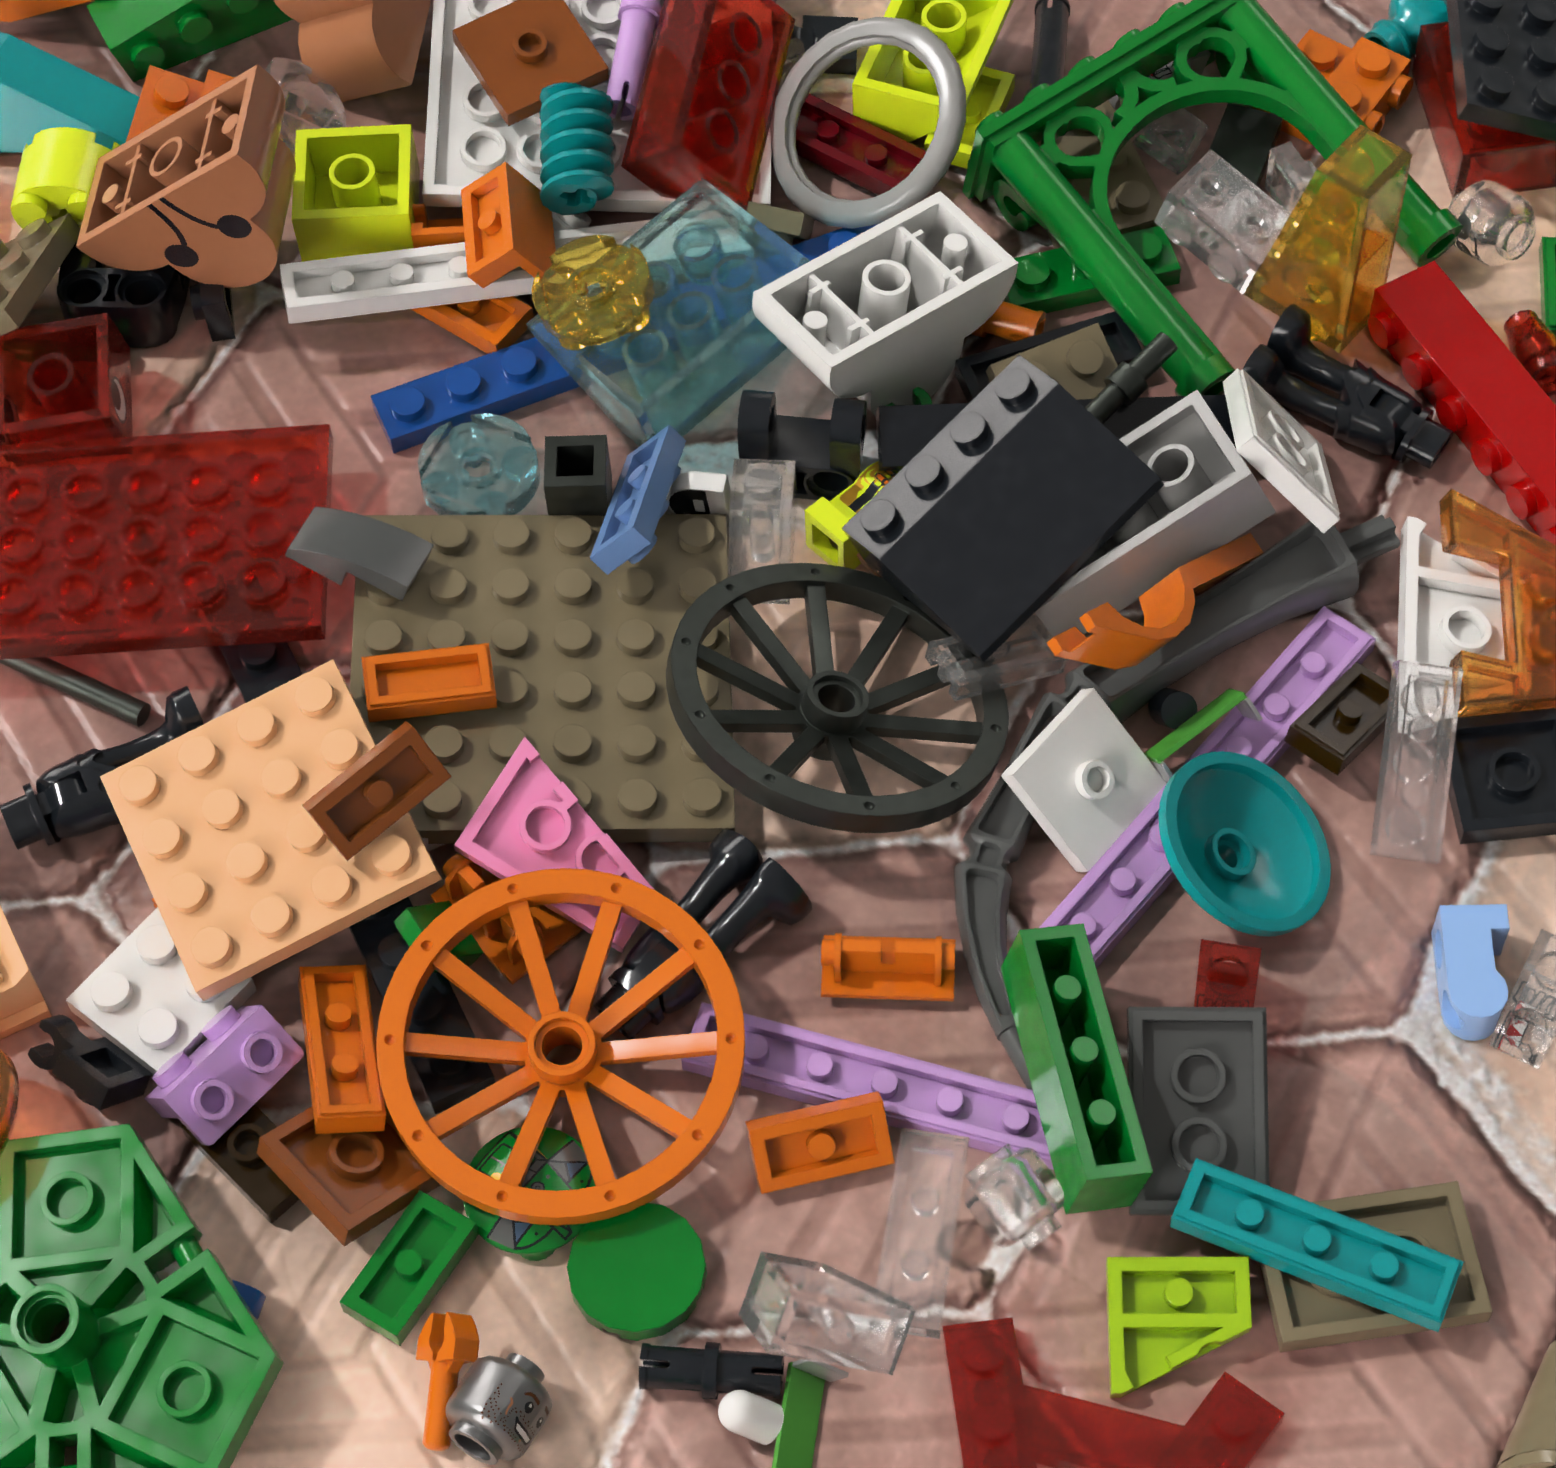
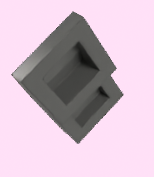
M314 507L289 546L285 556L339 585L343 583L348 573L403 601L429 558L434 544L410 532L371 517L333 508Z

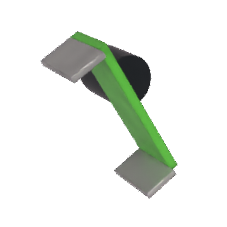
M1163 688L1150 699L1148 710L1151 718L1160 725L1175 729L1144 753L1165 782H1168L1173 774L1163 760L1233 707L1237 706L1244 717L1257 721L1263 719L1244 692L1229 688L1199 712H1197L1196 701L1190 694L1172 688Z

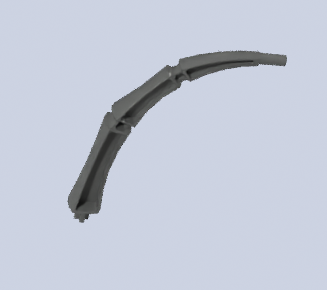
M1380 515L1342 533H1339L1333 525L1323 534L1309 520L1264 553L1195 597L1191 623L1177 637L1138 665L1115 670L1084 663L1071 670L1065 676L1066 689L1063 693L1055 694L1049 692L1045 693L1041 698L1005 770L1081 689L1094 688L1122 724L1145 706L1157 692L1169 687L1224 651L1289 619L1355 596L1359 589L1358 565L1400 546V540L1395 534L1396 526L1390 517L1385 519L1383 515ZM1000 776L963 838L964 845L969 849L970 856L966 861L960 862L954 867L955 908L963 954L978 1000L998 1041H1001L1026 1088L1033 1090L1003 980L1001 966L1007 956V912L1013 882L1010 874L1007 872V866L1009 863L1019 859L1035 819Z

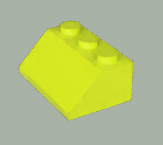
M891 0L884 17L903 18L929 28L947 44L961 70L966 90L967 107L1014 0ZM880 44L869 46L852 83L853 115L907 142L934 132L939 118V96L935 80L926 65L911 52L897 46Z

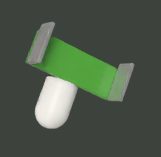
M812 1357L788 1363L782 1407L780 1404L751 1392L734 1390L726 1394L719 1404L718 1416L720 1422L730 1432L763 1445H768L776 1439L772 1468H812L825 1380L833 1382L848 1377L849 1373Z

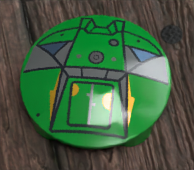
M522 1127L506 1131L490 1140L477 1152L469 1165L499 1180ZM546 1127L521 1187L560 1191L595 1186L582 1144L560 1130ZM463 1201L467 1217L477 1223L478 1234L486 1242L500 1250L520 1254L529 1261H540L548 1258L554 1253L555 1249L564 1246L577 1237L585 1224L538 1225L509 1220L485 1212Z

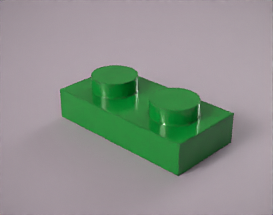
M419 1190L340 1300L343 1312L401 1346L479 1235L477 1223Z

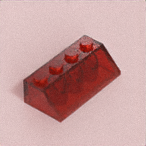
M664 0L621 167L661 197L738 212L746 211L748 202H752L796 19L773 0Z

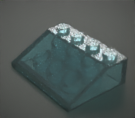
M701 178L526 323L534 337L617 428L637 445L641 446L669 424L683 437L787 349L754 315L752 308L753 292L810 262V260L707 180Z

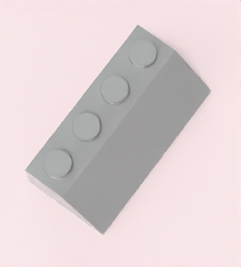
M1195 390L1119 439L1161 478L1164 485L1035 612L1053 637L1073 627H1076L1085 634L1087 631L1079 617L1106 602L1118 612L1137 601L1139 596L1178 567L1229 543L1276 513L1241 455L1236 451L1234 444L1198 390Z

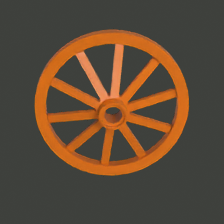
M545 869L517 874L488 884L455 902L419 934L404 954L391 978L379 1015L376 1053L380 1086L390 1117L400 1138L412 1156L432 1178L463 1201L485 1212L509 1220L538 1225H575L609 1219L649 1203L673 1188L701 1162L720 1137L732 1114L744 1072L745 1030L739 992L730 968L709 934L691 915L659 892L634 880L589 869ZM557 903L600 906L567 1012L560 1010L529 907ZM510 913L541 1019L538 1021L533 1019L450 951L477 929ZM621 913H625L649 925L679 949L602 1013L588 1022ZM693 968L696 970L711 1001L717 1031L603 1042ZM434 970H437L525 1040V1042L409 1032V1027L421 991ZM560 1045H573L581 1050L578 1058L566 1065L553 1064L546 1059L549 1052ZM716 1055L714 1071L708 1090L692 1120L602 1067L605 1065ZM407 1056L519 1065L524 1067L425 1121L411 1092L407 1071ZM539 1086L499 1180L474 1169L459 1159L440 1141ZM590 1087L594 1088L677 1139L655 1159L619 1179H615L586 1090ZM559 1097H566L595 1186L560 1191L521 1187Z

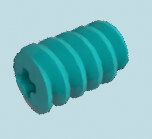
M562 82L551 84L543 88L540 93L542 103L540 109V120L542 123L540 130V140L542 143L540 150V160L542 163L540 171V181L542 183L540 199L543 206L552 212L561 215H578L590 211L595 207L596 201L606 199L614 191V182L610 177L614 170V162L609 156L614 149V142L611 136H609L614 128L613 120L609 116L613 110V101L611 96L605 92L587 88L577 83Z

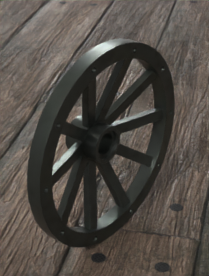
M785 563L762 566L728 577L710 587L687 609L678 625L668 656L666 689L669 704L677 725L695 753L714 773L746 797L772 811L810 825L854 833H888L920 828L938 822L968 805L984 789L991 779L1005 747L1009 725L1008 704L1003 684L991 660L988 658L983 662L891 586L884 578L863 571L827 564ZM805 598L813 674L811 679L801 669L753 605L780 599ZM827 600L854 605L885 617L848 674L834 671ZM732 615L788 688L702 645L703 640L714 627ZM903 626L925 640L948 661L870 693L865 688V684ZM697 667L781 710H710L700 688ZM962 680L972 700L977 722L881 715L879 713ZM727 732L792 733L794 742L769 767L747 752ZM880 737L976 744L968 760L958 770L947 776ZM853 748L923 788L896 795L873 796ZM810 756L820 760L833 761L846 793L821 789L795 780L791 776Z

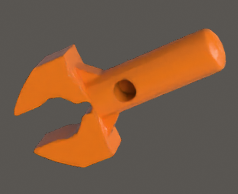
M432 1312L418 1337L416 1360L428 1361L431 1369L423 1434V1446L429 1450L444 1451L451 1446V1438L448 1433L452 1426L446 1417V1405L457 1388L461 1367L467 1363H474L478 1359L480 1341L471 1315L446 1312V1314Z

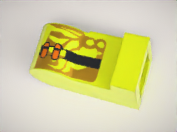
M879 461L868 466L853 484L832 500L828 501L826 498L821 497L805 509L806 545L829 565L850 569L858 567L861 564L857 557L859 552L844 533L842 527L898 471H879ZM830 539L838 545V550L831 545Z

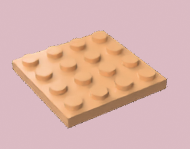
M334 659L100 776L194 990L203 1001L442 880L410 812H407L347 861L340 855L302 807V804L376 746Z

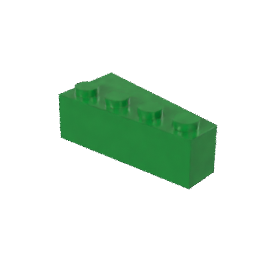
M95 0L86 6L109 50L133 82L146 78L150 65L166 70L293 20L280 10L273 0Z

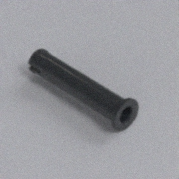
M1037 0L1035 4L1036 17L1030 89L1027 90L1023 99L1038 85L1043 83L1052 85L1064 78L1068 18L1071 7L1068 0H1053L1051 8H1048V0Z

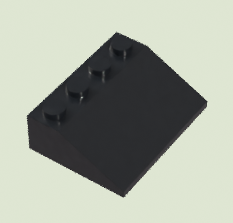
M1018 355L842 527V530L874 572L884 578L921 611L985 662L1164 483L1153 470L1058 382Z

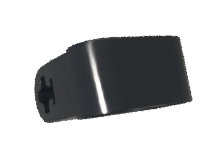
M77 242L60 266L57 285V296L70 337L128 345L132 348L158 347L174 337L185 305L190 283L189 277L183 275L169 264L158 269L146 271L106 268L105 264L96 261L76 248Z
M743 389L738 414L737 438L739 459L745 484L750 489L769 496L819 500L821 497H824L828 501L832 500L853 484L860 474L867 428V401L835 398L831 420L777 415L775 392Z

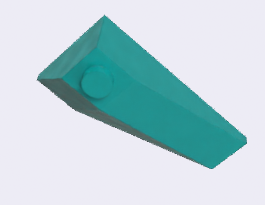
M0 32V153L23 154L26 143L28 146L32 144L36 133L41 130L57 127L78 128L96 133L95 143L111 150L114 142L119 145L126 142L140 97L21 39Z

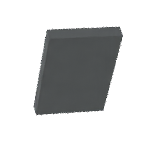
M1128 1007V1084L1153 1169L1149 1180L1133 1204L1129 1206V1215L1172 1216L1196 1158L1270 1186L1266 1007Z

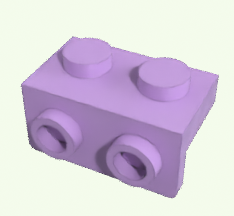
M232 1005L227 1006L204 1026L201 1032L207 1039L189 1056L183 1051L177 1053L161 1066L152 1077L158 1086L144 1099L162 1118H178L203 1145H213L304 1056L302 1048L263 1005L241 1006L238 1010Z

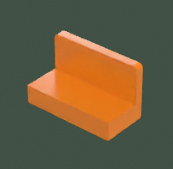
M504 162L461 190L467 276L480 287L485 288L520 266L545 287L549 288L559 282L552 211L543 206L540 199L541 190L507 162Z

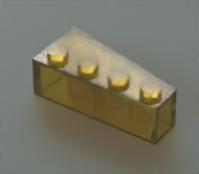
M1360 125L1316 170L1244 295L1279 317L1290 304L1301 307L1311 316V340L1322 342L1336 352L1341 353L1368 324L1374 289L1387 283L1412 154L1365 126Z

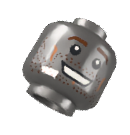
M510 1353L506 1359L495 1356L478 1358L467 1371L446 1405V1417L452 1426L448 1433L451 1440L472 1458L489 1465H495L499 1459L509 1461L523 1456L549 1417L552 1408V1400L545 1387L541 1384L545 1378L542 1370L526 1357L516 1353Z

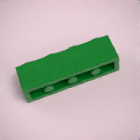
M1084 923L1019 930L1001 966V972L1065 1214L1129 1207L1149 1180L1153 1169Z

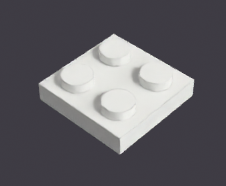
M157 907L66 999V1002L71 1012L154 1075L161 1066L177 1053L183 1051L189 1056L207 1039L201 1031L215 1015L229 1005L238 1010L257 990L253 979L250 977L203 1001L194 990Z

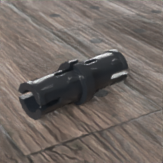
M706 1342L705 1349L656 1346L650 1343H642L640 1360H643L644 1366H639V1389L657 1388L702 1391L703 1399H718L719 1393L745 1390L756 1395L773 1396V1398L781 1399L783 1381H781V1376L778 1375H784V1352H776L775 1354L722 1350L721 1343ZM645 1366H658V1367H668V1368H656V1367H645ZM756 1373H762V1374H777V1375H760V1374H756Z

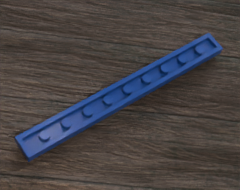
M876 225L853 229H837L371 395L374 412L393 454L759 323L760 321L754 315L752 308L754 291Z

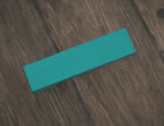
M1198 1158L1194 1161L1170 1222V1227L1239 1255L1249 1257L1252 1260L1435 1332H1439L1464 1261Z

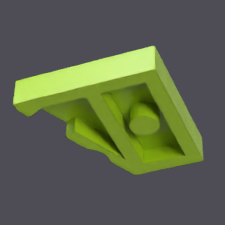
M1107 1257L1110 1398H1122L1249 1333L1252 1328L1249 1257Z

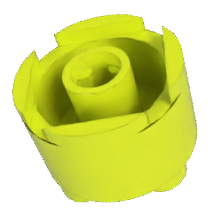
M57 127L41 130L36 133L32 144L28 146L26 143L23 149L11 202V213L14 220L24 229L27 225L38 219L43 218L49 223L69 213L81 228L98 159L120 145L114 142L111 150L95 143L96 133L78 128Z

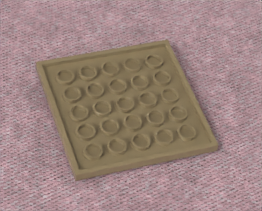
M664 514L658 521L654 533L657 536V542L652 550L639 562L631 564L627 560L608 575L590 559L605 516L363 515L396 526L434 544L429 558L403 601L355 576L350 692L376 745L407 721L416 729L452 776L409 811L421 837L428 838V844L456 843L524 737L538 751L540 758L560 782L563 781L577 797L578 803L604 834L607 833L615 843L712 842L723 829L735 831L734 788L714 773L687 742L675 721L666 689L668 656L681 619L699 596L710 587L728 578L727 514ZM728 617L712 629L703 640L702 645L731 659L730 621ZM489 643L497 708L369 722L361 657ZM697 667L700 688L710 710H732L731 684ZM727 732L733 738V732Z

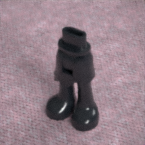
M1290 304L1282 313L1270 335L1267 346L1260 344L1253 351L1243 368L1283 408L1322 421L1334 429L1333 438L1343 440L1344 443H1349L1379 456L1392 455V459L1403 463L1409 457L1431 469L1454 434V431L1432 420L1434 410L1426 407L1422 411L1421 403L1411 394L1383 378L1372 367H1365L1357 359L1354 360L1353 367L1316 348L1311 342V316L1306 310L1295 304ZM1291 374L1338 393L1339 399L1309 386Z
M185 686L173 691L166 697L165 722L159 728L149 734L115 747L103 750L90 749L83 754H77L46 770L36 781L37 792L33 789L31 783L23 785L25 795L1 804V813L16 848L21 849L44 838L48 846L60 842L63 838L78 837L111 825L121 824L100 776L204 724L188 687Z
M723 829L714 838L708 850L710 855L708 865L677 904L700 924L733 889L745 886L742 892L706 931L721 951L725 960L739 942L766 918L772 916L780 922L793 925L803 920L812 911V903L807 894L778 862L770 857L763 862L759 850L749 839L729 829ZM650 927L629 951L621 968L615 970L608 978L612 987L594 1004L596 1011L599 1014L602 1013L679 949L660 932ZM694 968L617 1030L628 1039H633L649 1022L659 1025L664 1019L663 1013L671 1014L685 1007L706 989Z

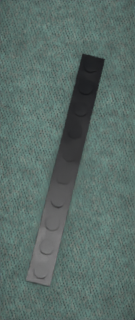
M255 574L197 597L201 610L244 703L303 675ZM409 897L349 927L382 1001L397 966L409 949L394 923L395 919L407 907H413ZM439 972L432 973L421 991L414 1008L409 1032L476 1038L449 980ZM408 1056L435 1114L451 1108L495 1083L494 1075L488 1063Z

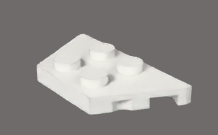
M1410 516L1407 517L1401 529L1395 733L1404 735L1435 727L1437 720L1472 717L1521 704L1529 691V584L1504 569L1491 567L1484 561L1482 556L1462 544L1455 551L1451 550L1423 533L1427 523Z

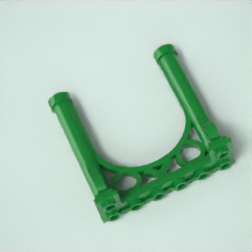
M1193 0L1186 5L1183 2H1178L1168 8L1156 23L1142 31L1133 29L1124 34L1115 43L1114 47L1097 58L1088 56L1080 60L1069 71L1067 76L1054 84L1043 83L1038 85L1025 96L1022 103L1003 113L999 110L991 113L980 122L975 130V138L962 192L968 199L976 196L980 202L994 195L1001 214L1018 231H1026L1037 223L1046 229L1144 347L1160 332L1169 336L1176 344L1178 350L1161 367L1177 385L1175 388L1177 396H1188L1195 390H1198L1201 395H1222L1224 393L1222 382L1235 369L1126 241L1113 220L1109 208L1107 182L1109 170L1115 158L1136 133L1154 120L1189 106L1221 102L1249 105L1281 117L1297 128L1310 141L1419 267L1434 261L1445 253L1457 241L1456 238L1464 227L1449 209L1441 210L1257 0ZM1209 50L1211 54L1206 66L1216 61L1217 68L1222 77L1199 75L1190 68L1187 60L1195 57L1199 52ZM1173 61L1171 66L1172 77L1165 80L1147 77ZM1117 95L1120 99V107L1115 111L1111 122L1108 116L1095 108ZM1073 129H1085L1097 136L1100 141L1101 150L1097 155L1070 156L1058 148L1055 140ZM1091 178L1089 205L1067 179Z

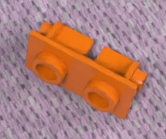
M842 933L824 935L821 945V997L954 1002L956 939H942V936H936V939L843 936Z

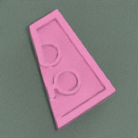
M526 737L523 738L454 844L456 852L500 879L545 869H589L634 880L654 890L607 833L604 834L578 803L577 797L563 781L560 782L543 762L538 751ZM577 903L544 905L592 935L600 906ZM621 913L611 947L623 953L642 921Z

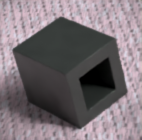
M607 435L545 436L544 493L548 515H606L612 499V473Z

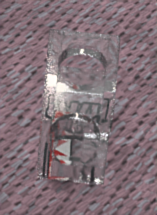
M1541 929L1489 1043V1046L1538 1070L1541 1068L1556 1039V957H1554L1556 956V935Z

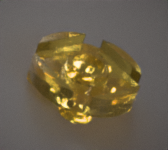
M586 236L558 248L549 257L552 266L545 271L542 279L539 272L537 273L532 285V300L545 329L557 337L559 343L565 349L574 351L586 346L607 343L626 333L637 332L648 324L650 320L649 306L654 297V280L644 255L637 247L630 244V249L623 245H617L615 238L611 236ZM598 283L603 290L595 296L584 297L588 294V286Z

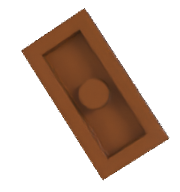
M406 721L302 804V807L340 855L348 861L452 776L416 729Z

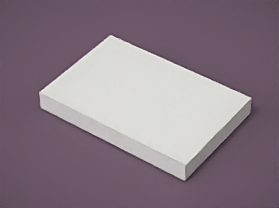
M1237 368L1222 382L1236 451L1324 534L1340 520V512L1322 445L1244 369L1240 370Z

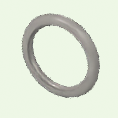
M892 17L868 18L850 22L826 34L803 54L788 73L776 97L770 121L771 159L776 178L787 198L802 213H806L814 220L827 226L851 229L878 225L926 198L947 173L959 149L966 123V90L959 64L944 41L929 28L908 19ZM880 44L897 46L909 51L926 65L935 80L939 96V118L935 134L923 159L908 177L891 190L873 198L856 201L839 199L821 191L808 179L800 165L796 149V128L801 108L811 88L826 69L844 55L861 47Z

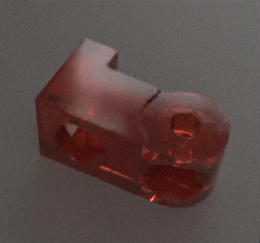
M1201 939L1196 967L1193 1007H1254L1262 948Z

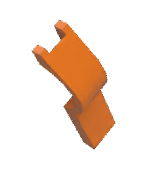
M1250 532L1178 567L1139 596L1144 614V627L1123 617L1114 607L1106 602L1079 617L1086 631L1093 633L1088 638L1076 627H1073L1054 636L1046 643L1056 657L1115 670L1136 666L1177 637L1191 623L1196 596L1264 552Z

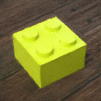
M411 124L296 130V173L293 183L291 220L302 262L414 248L411 236V223H415L412 204H419L420 168Z

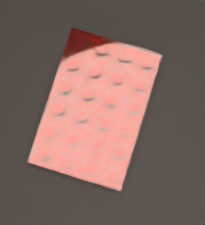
M330 424L0 445V660L325 640L328 578L285 555L314 507L331 508L334 439Z

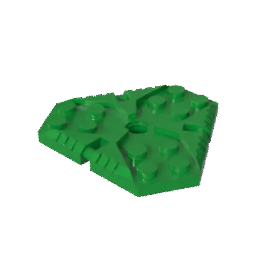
M130 1124L6 1140L0 1150V1468H230L284 1364L233 1281L227 1275L217 1256L208 1248L203 1250L198 1243L203 1235L189 1215L188 1210L177 1196L176 1191L167 1180L143 1139ZM177 1261L180 1268L161 1281L156 1272L164 1270ZM69 1318V1325L65 1333L59 1339L50 1343V1337L54 1328L62 1320ZM77 1446V1464L64 1466L65 1447Z

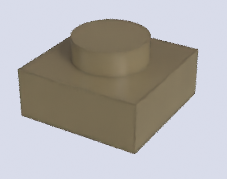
M749 201L744 225L760 231L759 242L787 248L792 246L793 239L804 241L811 239L815 220L806 213Z

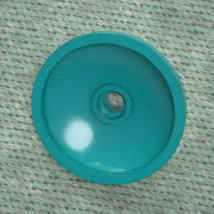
M1225 751L1210 752L1197 756L1172 775L1163 790L1160 800L1159 831L1168 863L1178 882L1193 901L1223 924L1237 931L1255 936L1270 937L1287 934L1312 919L1326 899L1330 886L1331 863L1322 828L1312 809L1296 788L1266 764L1243 754Z

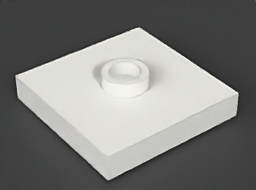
M1094 688L1081 689L1001 775L1076 872H1089L1167 784Z

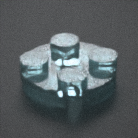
M480 413L470 415L471 422L461 423L452 427V422L450 421L438 427L424 442L418 457L421 487L424 501L428 507L439 515H515L528 505L538 489L540 469L537 451L531 443V437L520 424L504 416ZM482 462L490 463V473L485 476L472 477L465 470L468 466L478 468Z

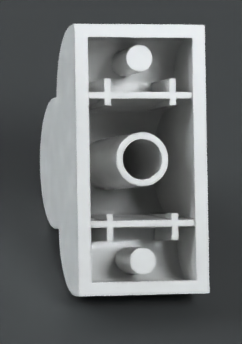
M939 191L754 291L752 308L756 318L836 396L840 398L856 397L858 400L867 401V409L876 416L878 406H886L891 402L895 405H914L912 402V390L916 387L924 389L930 397L937 392L955 368V360L959 359L964 338L982 326L995 313L1008 295L1016 277L1018 262L948 197Z

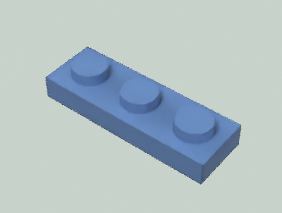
M670 424L627 455L590 559L607 575L627 560L631 564L639 562L652 550L657 542V536L654 533L659 519L669 507V501L666 498L671 485L681 472L678 463L686 440Z

